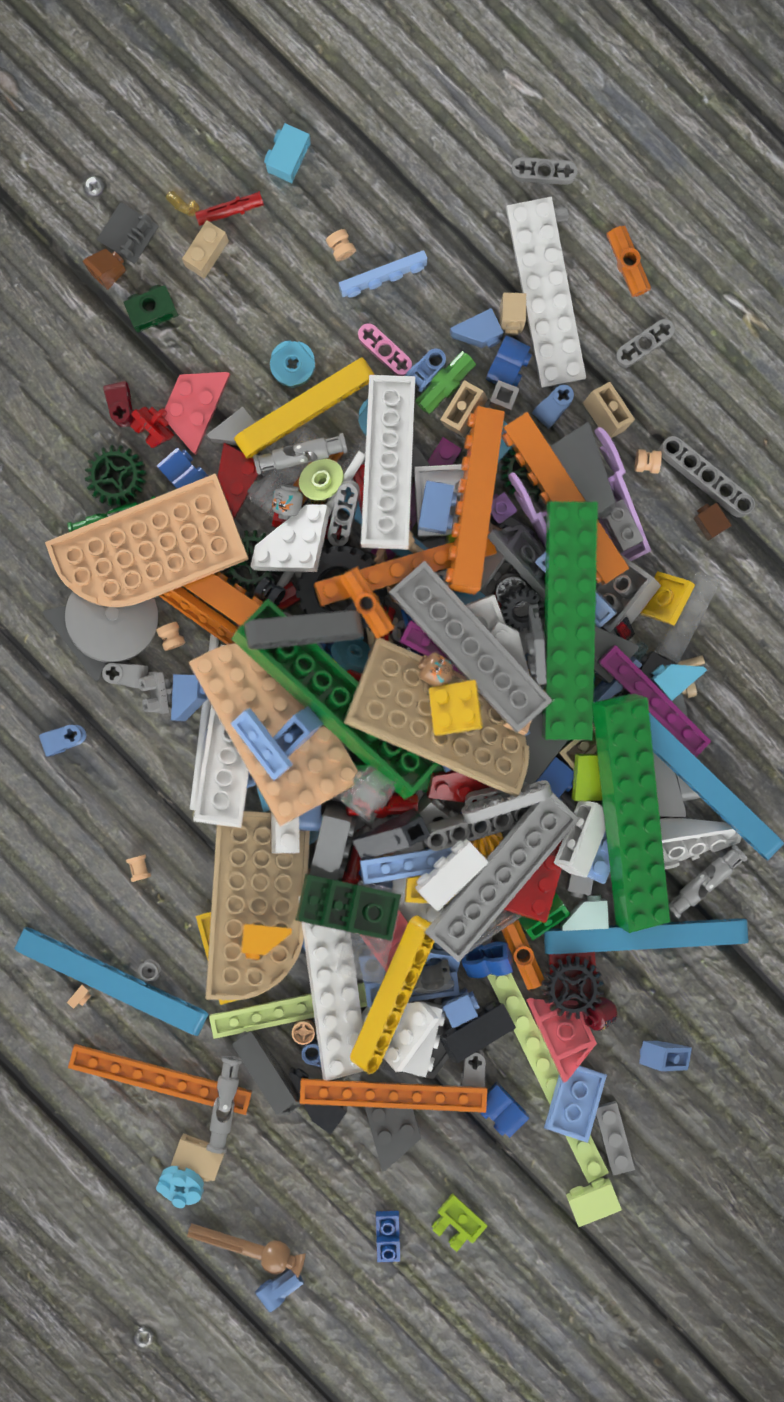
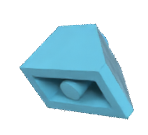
M662 664L652 672L654 676L650 680L672 701L707 670L705 667L674 664L664 666Z

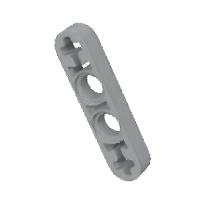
M538 781L523 786L520 795L517 797L504 792L464 806L461 812L465 822L472 824L547 800L552 796V790L548 781Z

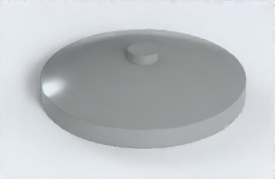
M72 591L66 604L65 623L70 639L82 653L97 661L117 663L136 657L148 647L157 629L158 610L154 598L126 607H106L91 603Z

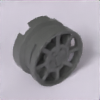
M515 572L504 573L503 576L497 579L495 584L496 597L501 604V600H504L505 593L510 594V589L513 588L515 591L517 586H521L522 589L525 586L527 587L526 580ZM526 601L518 602L514 608L520 607Z

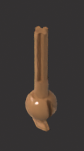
M192 1223L188 1230L187 1237L261 1260L262 1267L271 1274L283 1273L287 1268L291 1269L299 1278L304 1266L306 1254L291 1255L289 1247L281 1241L274 1240L263 1246Z

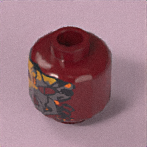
M598 997L602 1002L600 1004L593 1002L592 1004L596 1007V1010L592 1011L589 1007L586 1009L589 1016L586 1017L584 1014L583 1016L584 1022L588 1027L595 1031H602L615 1023L617 1008L611 1000L605 997Z

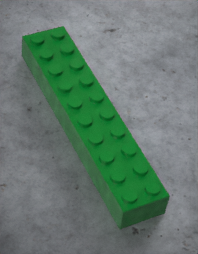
M547 502L544 620L546 685L543 691L552 699V702L543 709L542 737L545 740H593L592 702L594 697L598 502Z
M267 599L236 630L231 640L305 708L308 706L324 723L325 727L404 800L409 798L439 764L344 723L359 683L319 645L315 643L265 649H248L244 625L246 622L287 617Z
M637 694L592 702L616 925L628 933L670 922L648 698Z

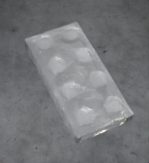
M359 881L358 885L401 894L400 904L395 923L396 928L405 892L378 886L375 884L364 885L363 881ZM346 932L336 973L381 984L392 941Z

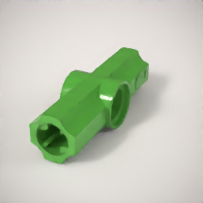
M461 351L446 368H442L430 382L431 384L415 400L417 405L430 415L445 398H449L461 384L460 382L476 366V363L467 353Z

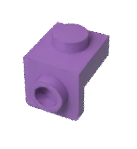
M502 493L500 496L497 494L493 495L491 515L498 524H501L517 511L505 493Z

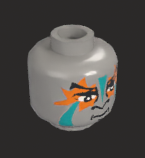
M281 485L280 488L274 491L271 508L278 514V518L287 520L299 513L302 508L303 494L296 486Z

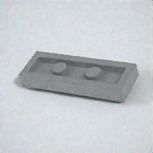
M613 1101L598 1105L596 1117L612 1175L635 1170L617 1102Z

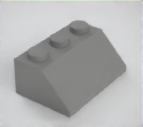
M622 554L620 555L629 569L603 586L601 582L596 583V590L617 611L602 626L603 629L616 635L614 627L626 616L632 624L661 587L654 577Z

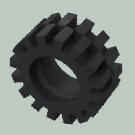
M517 586V590L514 591L512 588L509 590L510 594L505 593L504 600H501V613L508 626L515 630L519 628L520 632H524V628H527L529 631V614L517 616L513 612L514 606L520 601L538 604V614L541 621L543 619L544 606L540 596L534 589L530 590L526 586L522 589L521 586Z

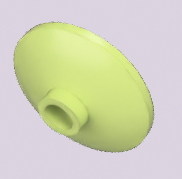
M331 459L313 461L304 468L300 475V490L307 498L312 500L330 498L337 493L338 488L343 483V470L337 462Z

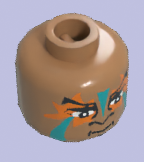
M436 652L429 656L424 655L417 665L420 668V679L432 687L447 685L454 674L452 663Z

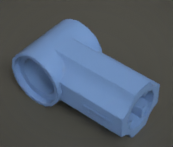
M287 1269L274 1280L269 1279L255 1291V1294L268 1312H272L284 1302L288 1295L303 1285L304 1281L301 1274L298 1278L291 1269Z

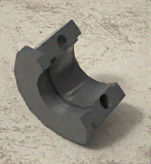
M448 959L441 960V962L435 965L424 966L413 991L429 994L442 992L453 987L454 981L450 977Z

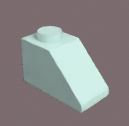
M588 895L587 899L581 900L572 909L571 915L560 923L562 931L609 929L607 900L601 899V895Z

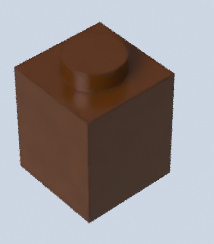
M709 503L697 510L698 515L693 518L708 541L732 526L717 503L712 506Z

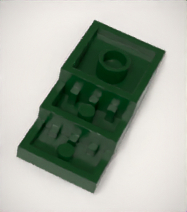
M305 874L295 921L392 941L401 894Z

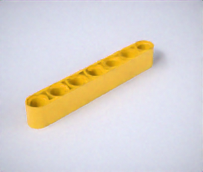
M363 357L359 358L242 430L234 437V441L245 457L251 458L369 384V375L375 374Z
M419 915L410 919L350 1055L351 1062L369 1074L374 1073L379 1068L435 942L425 933L432 923Z

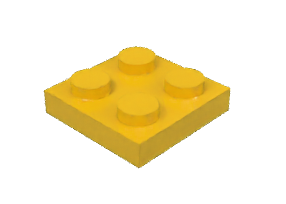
M657 571L654 578L661 587L640 614L675 626L695 584L689 580Z
M476 680L429 687L433 729L436 736L483 728Z

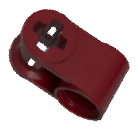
M127 381L104 385V395L111 419L119 427H129L134 417L131 415L133 408ZM124 411L125 413L123 414V418L120 419L119 417L121 416V412Z

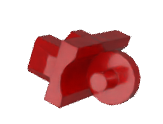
M144 406L132 412L131 415L134 418L130 427L137 433H142L146 429L150 433L146 438V443L151 448L158 447L163 442L171 440L174 436L166 427L169 422L165 419L167 411L164 408L157 411L154 407L148 409Z

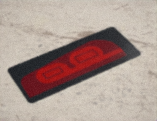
M627 616L614 627L616 635L627 641L635 635Z

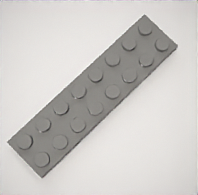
M425 561L389 592L393 599L467 680L477 681L478 692L516 733L552 702V699Z
M553 792L552 796L547 800L533 804L486 860L489 863L455 895L427 928L425 933L455 960L460 962L578 822L579 818Z

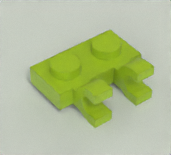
M452 1193L437 1210L441 1217L432 1224V1230L440 1237L449 1224L457 1229L459 1232L453 1235L448 1242L450 1247L458 1252L467 1239L473 1244L488 1225Z

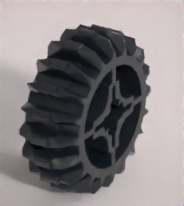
M569 956L565 958L566 964H563L561 959H557L559 967L556 968L551 964L549 967L553 973L551 974L546 971L544 973L549 978V981L542 980L541 982L543 986L548 987L542 990L543 995H549L544 999L545 1003L553 1002L549 1008L551 1011L558 1008L557 1015L560 1017L565 1011L567 1019L571 1018L572 1013H574L576 1019H580L579 1012H583L586 1017L589 1016L586 1009L590 1007L592 1011H595L596 1007L592 1005L593 1002L598 1004L602 1002L596 996L604 995V991L597 988L604 985L603 980H597L601 977V973L599 971L594 972L596 969L594 964L587 968L589 963L587 959H584L580 964L579 956H575L574 963L571 962ZM573 969L583 971L580 975L578 974L572 978L564 974L565 971ZM589 977L591 990L587 997L583 993L582 988L586 983L585 980ZM559 978L563 983V989L560 992L561 995L556 998L554 987L556 980ZM565 980L570 984L576 985L580 995L576 991L570 990ZM571 998H578L582 1001V1003L577 1005L563 1004L565 1000L568 1001Z

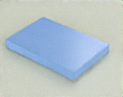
M579 1066L565 1083L562 1082L559 1075L544 1128L588 1143L607 1075L583 1066Z

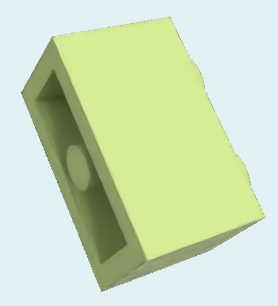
M598 1178L592 1181L591 1185L575 1187L570 1190V1193L566 1194L578 1227L622 1210L609 1178Z

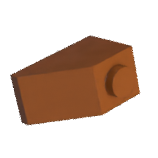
M106 248L83 260L90 274L107 290L126 272L122 264L124 260L115 251L111 254Z

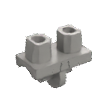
M150 671L147 676L139 678L141 691H151V698L143 699L142 701L143 710L160 714L169 713L168 702H172L173 686H170V679H164L163 672Z

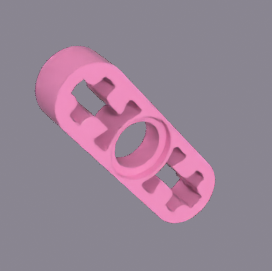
M364 324L360 327L358 331L360 343L396 376H405L412 367L411 359L373 324ZM365 331L368 333L373 331V338L378 341L375 348L372 347L374 342L370 338L364 339ZM380 346H390L392 349L389 356L380 355L378 351ZM395 353L398 354L396 359L400 363L406 362V370H397L398 364L392 360Z

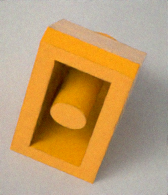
M243 924L240 953H246L245 958L259 959L260 955H266L292 933V928Z

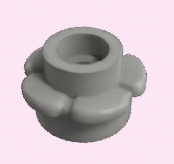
M147 959L144 963H141L138 968L141 979L146 982L156 981L160 976L159 972H161L159 963H155L152 959Z

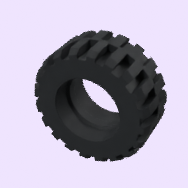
M332 546L322 549L317 572H302L301 577L297 578L296 584L299 585V591H296V597L300 598V610L304 611L306 615L341 612L333 610L328 605L321 607L314 584L323 581L330 571L337 568L353 570L358 567L360 570L377 565L373 560L374 558L370 554L363 552V550L350 546ZM382 588L373 591V593H375L376 595L380 594V598L384 607V598L387 595V588Z

